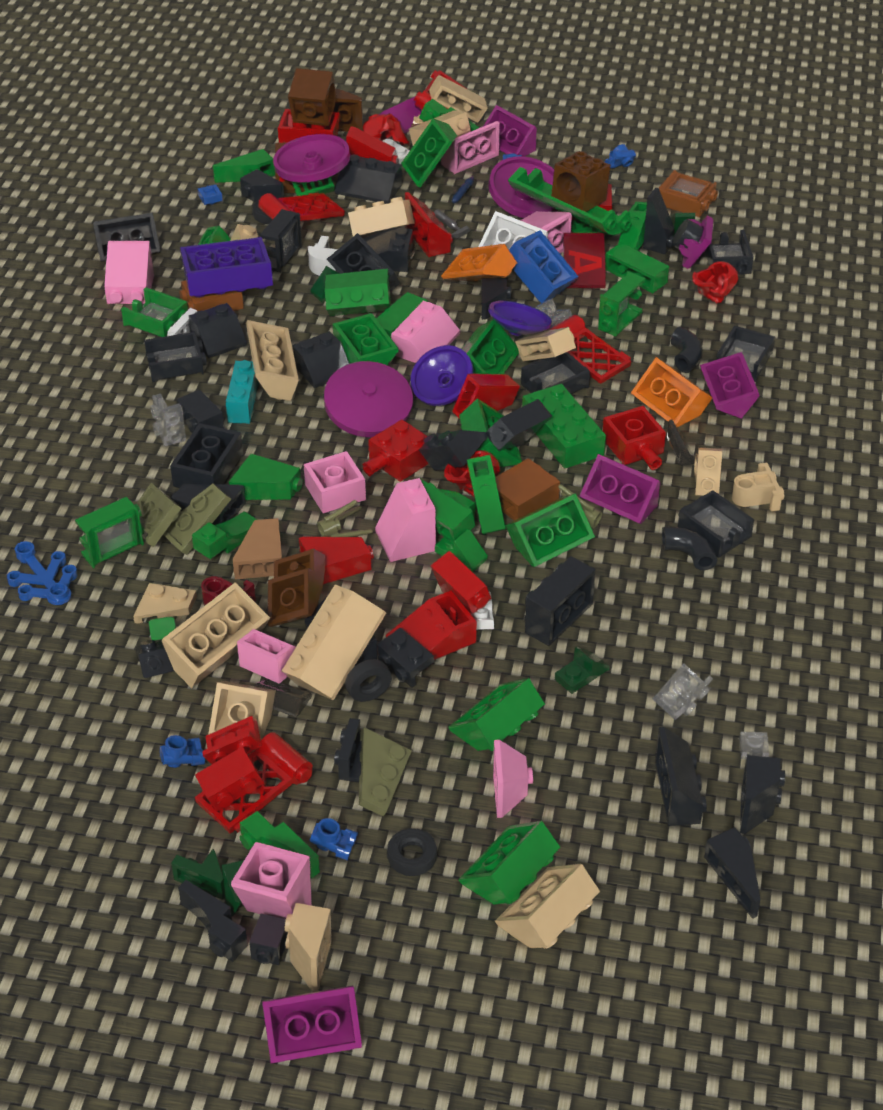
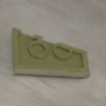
M150 483L138 500V506L142 513L141 517L145 519L143 528L148 533V536L145 538L146 543L154 547L169 525L178 518L181 507L159 487Z
M211 484L194 497L188 507L183 511H179L178 518L169 525L163 535L182 553L187 555L193 548L192 534L208 522L213 523L231 498L219 487Z
M363 727L360 733L362 750L360 752L359 805L384 817L412 750Z

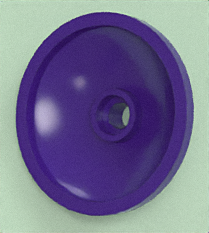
M495 301L489 305L488 309L491 317L502 328L515 336L544 332L550 328L552 322L551 318L544 312L522 303Z
M444 345L429 350L419 358L412 370L410 382L414 394L420 401L432 406L446 405L458 399L467 374H473L472 361L465 351L456 346Z

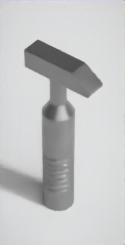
M439 209L434 211L435 216L452 230H456V232L452 233V238H459L470 232L467 226L460 229L456 222Z

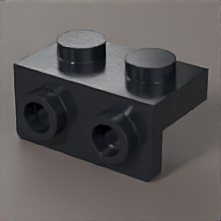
M402 628L397 629L377 644L378 660L382 661L392 670L400 682L407 683L411 688L416 685L415 676L434 663V655Z
M147 640L141 642L140 646L135 647L136 656L140 662L144 678L174 671L162 641Z
M349 718L347 729L343 728L341 731L340 744L342 746L341 749H336L334 764L338 765L339 780L359 783L361 775L360 752L362 750L360 719Z

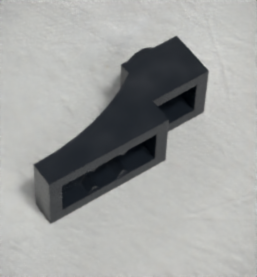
M185 880L178 887L181 905L190 910L207 928L210 949L219 957L224 956L234 962L248 946L246 929L232 921L230 906Z

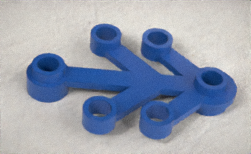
M29 541L18 543L15 546L16 558L22 563H27L36 575L11 571L7 574L8 584L11 587H17L22 583L44 585L47 588H32L30 585H22L18 588L20 600L29 601L33 597L47 598L48 602L53 605H62L68 602L71 598V590L68 586L72 580L77 578L78 574L77 568L74 565L64 566L67 562L65 553L62 551L52 553L51 562L46 571L35 558L36 553L33 543ZM64 566L62 568L63 575L60 581L56 583L54 581V578L58 572L59 567Z

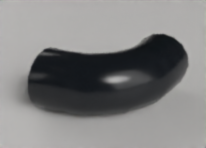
M682 326L677 327L671 336V345L681 350L675 356V365L681 372L689 373L701 361L703 347L694 333Z
M667 526L662 528V546L664 551L674 550L688 554L692 558L696 569L709 570L717 564V555L711 543L698 532L684 527Z

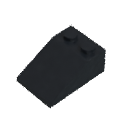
M404 227L391 228L364 238L393 271L408 272L413 251V229H406Z

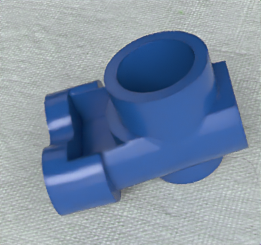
M621 144L609 153V159H606L604 162L610 164V169L621 165L628 167L633 163L636 153L632 149L628 150L625 144Z
M173 735L166 739L165 745L160 746V757L163 765L177 768L182 764H191V766L205 764L199 738L185 739L181 736Z
M325 818L316 823L310 842L316 844L320 850L336 853V857L348 861L358 832L347 828L346 830H341L337 821Z

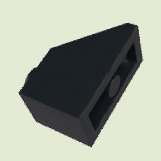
M258 169L240 178L241 195L254 202L260 200L267 193L273 194L276 198H284L283 183Z
M482 278L481 320L491 317L488 309L492 302L511 299V287H507V278Z

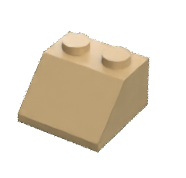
M227 681L217 682L209 734L253 716L258 722L260 738L262 740L272 716L276 690Z
M296 903L293 914H288L285 921V932H288L286 949H290V962L312 992H317L331 946V909Z

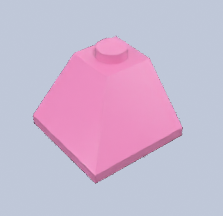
M494 740L493 780L497 818L505 816L528 795V784H533L532 767H527L526 756L501 740Z

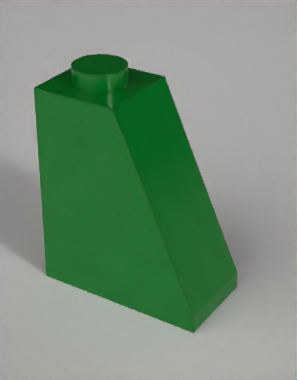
M250 454L230 479L229 485H243L245 500H291L295 493L301 490L303 479L301 478L299 467Z

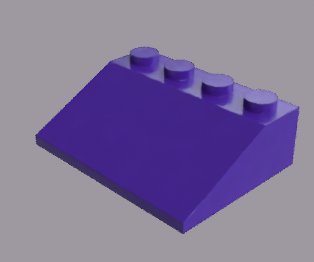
M262 237L180 247L190 296L202 297L212 293L242 292L250 288L264 289L267 286H273L271 262Z

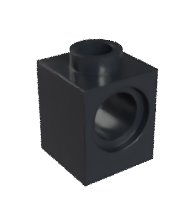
M260 914L249 941L251 959L262 964L280 965L286 949L288 932H285L286 919Z

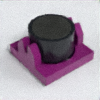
M707 215L702 223L695 219L684 220L673 237L672 245L682 253V266L687 269L695 263L712 242L714 220Z

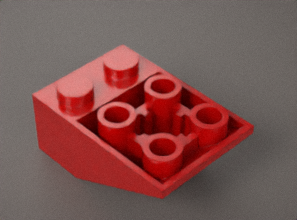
M452 590L427 600L386 634V637L397 629L402 628L434 655L435 660L476 643L477 621Z

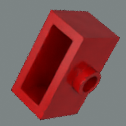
M243 746L195 774L205 796L216 812L228 807L235 800L247 793L253 792L257 787L264 784Z

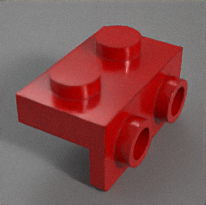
M250 716L206 735L207 749L203 750L202 754L208 762L214 764L242 746L247 754L262 747L257 720Z

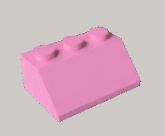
M493 122L455 138L441 158V165L456 174L498 156L499 122Z
M423 301L391 334V339L398 347V353L395 356L416 363L429 350L439 346L450 345L460 334V329L441 306Z

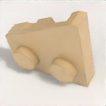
M149 583L133 616L134 623H143L142 618L153 616L163 618L189 615L197 599L196 590Z

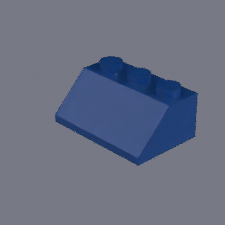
M541 230L516 241L509 249L517 262L513 270L541 304L557 296L579 277Z

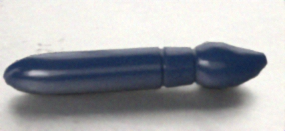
M474 177L465 180L464 184L454 194L452 203L460 201L469 187L473 185Z

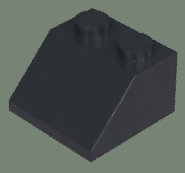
M228 303L189 315L190 333L195 332L197 340L202 341L203 352L208 358L247 346V341L237 315Z
M330 331L292 345L296 369L314 389L327 384L332 374L349 364L341 342Z
M467 430L446 431L440 434L433 433L425 438L424 444L419 451L434 471L445 469L447 464H451L455 468L462 467L488 435L486 432Z
M747 755L741 786L740 833L746 834L773 816L775 805L781 804L782 788L779 787H784L785 770H780V758Z

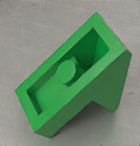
M469 529L462 533L454 543L443 537L435 544L436 553L443 556L450 550L472 572L488 559V555Z

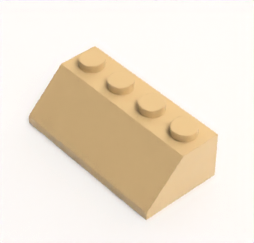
M247 320L246 326L256 378L269 397L291 401L299 379L289 329Z
M235 582L162 639V643L174 671L193 688L238 652L237 641L253 629L262 632L270 617Z
M334 585L283 667L282 672L296 685L334 700L343 686L348 673L354 668L386 612L354 591Z

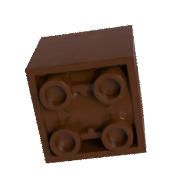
M296 68L288 94L292 121L294 123L330 125L337 100L333 72Z
M578 151L555 163L551 196L585 212L606 201L610 164L603 162L602 159L589 156L583 151Z

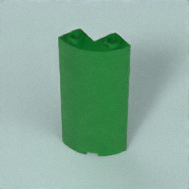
M519 167L508 179L510 186L514 190L561 212H569L572 214V217L610 235L620 234L623 231H627L631 226L630 213L627 210L620 216L616 215L613 210L607 211L598 206L585 212L552 197V185L544 182L542 171L537 168L527 175V170Z

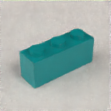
M235 361L226 398L228 423L250 424L259 384L255 376L253 361Z

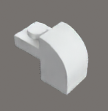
M321 236L319 242L315 243L314 247L308 246L309 268L314 274L319 276L326 266L334 269L327 261V258L338 249L330 248L329 236Z

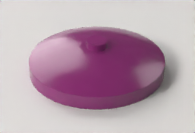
M314 134L294 139L283 145L275 153L273 163L276 173L285 180L312 182L328 178L341 171L350 160V151L347 142L340 137L329 134Z
M523 156L506 158L494 166L488 182L489 192L493 200L503 210L520 218H526L536 211H558L514 190L508 181L519 167L526 169L527 175L537 168L542 171L544 182L553 185L554 169L540 160Z
M361 361L345 365L332 374L325 386L324 407L329 418L339 428L356 436L373 437L401 419L407 421L412 410L413 394L409 383L397 370L382 363Z

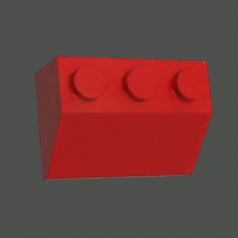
M285 109L278 126L279 143H288L294 139L314 134H329L338 137L340 112H333L330 125L323 126L294 123L291 110Z
M406 192L405 200H410L415 224L404 227L406 229H413V238L428 257L449 253L453 242L451 233L445 229L443 223L436 218L434 212L426 204L411 193Z

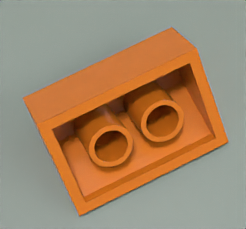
M505 244L467 248L458 254L441 277L458 281H477L482 278L497 277L505 278L512 273V269L517 262Z
M657 357L631 392V394L676 428L699 417L712 400V396Z

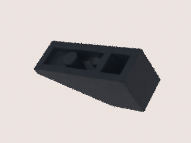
M654 188L647 197L643 249L666 254L670 248H673L674 226L659 188Z
M734 827L706 841L704 858L750 917L754 919L758 916L761 899L752 849L748 839L742 836Z

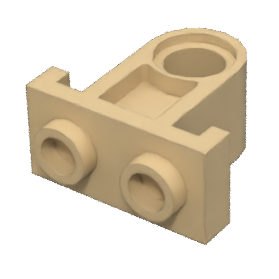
M698 448L694 464L695 495H706L712 490L719 494L722 449Z
M768 463L758 464L757 472L741 474L735 477L732 492L734 504L741 507H749L770 503V511L780 510L781 500H784V490L782 486L778 485L776 474L774 471H771Z

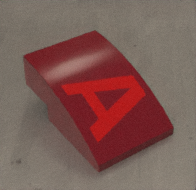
M564 233L563 258L579 276L566 288H605L604 233Z

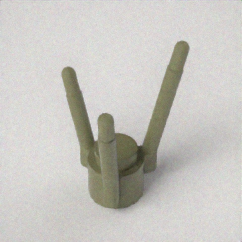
M560 484L558 486L563 491L561 493L563 497L574 494ZM577 496L591 528H596L602 518V512Z
M353 500L317 522V527L322 537L361 536L372 534L373 530L367 529L338 533L341 530L339 521L362 509L360 505L350 509L357 504V500Z

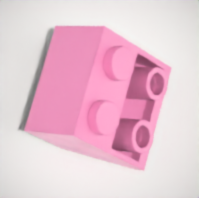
M255 629L237 641L240 667L276 683H281L288 677L282 672V669L296 646Z

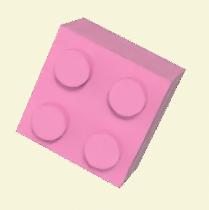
M347 451L304 464L305 486L322 513L342 508L353 500H357V503L366 500L365 478Z

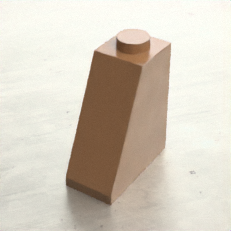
M278 518L254 520L233 557L235 579L274 576V561L282 559Z

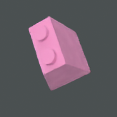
M536 211L520 220L548 232L547 239L559 253L563 252V234L571 233V213Z
M108 241L104 286L107 304H132L134 299L140 300L144 304L143 289L145 287L151 289L154 277L150 241Z
M420 478L396 484L375 527L377 536L390 562L435 551V507Z
M255 842L231 882L232 888L247 911L286 919L288 914H293L296 903L312 906L310 856Z

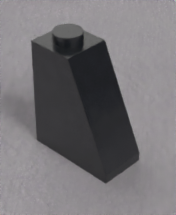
M537 399L501 417L486 431L487 437L498 451L522 446L553 416L541 401Z
M183 484L172 495L171 499L181 507L180 511H183L190 505L194 497L211 484ZM214 484L228 495L231 500L214 520L213 525L221 524L234 518L246 504L243 485Z

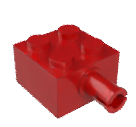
M644 406L603 418V432L606 435L605 443L623 465L642 459L651 470H656L662 465V459L658 454L664 453L666 432Z
M401 419L368 439L369 461L362 464L364 472L368 476H372L382 469L399 482L403 481L429 464L419 451L427 436Z

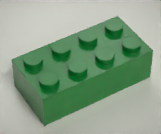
M563 384L554 385L522 396V407L539 399L553 416L536 432V435L564 469L596 459L598 454L604 456L605 433Z

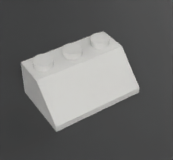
M495 211L478 247L505 244L509 250L516 241L541 230L546 238L548 237V232Z

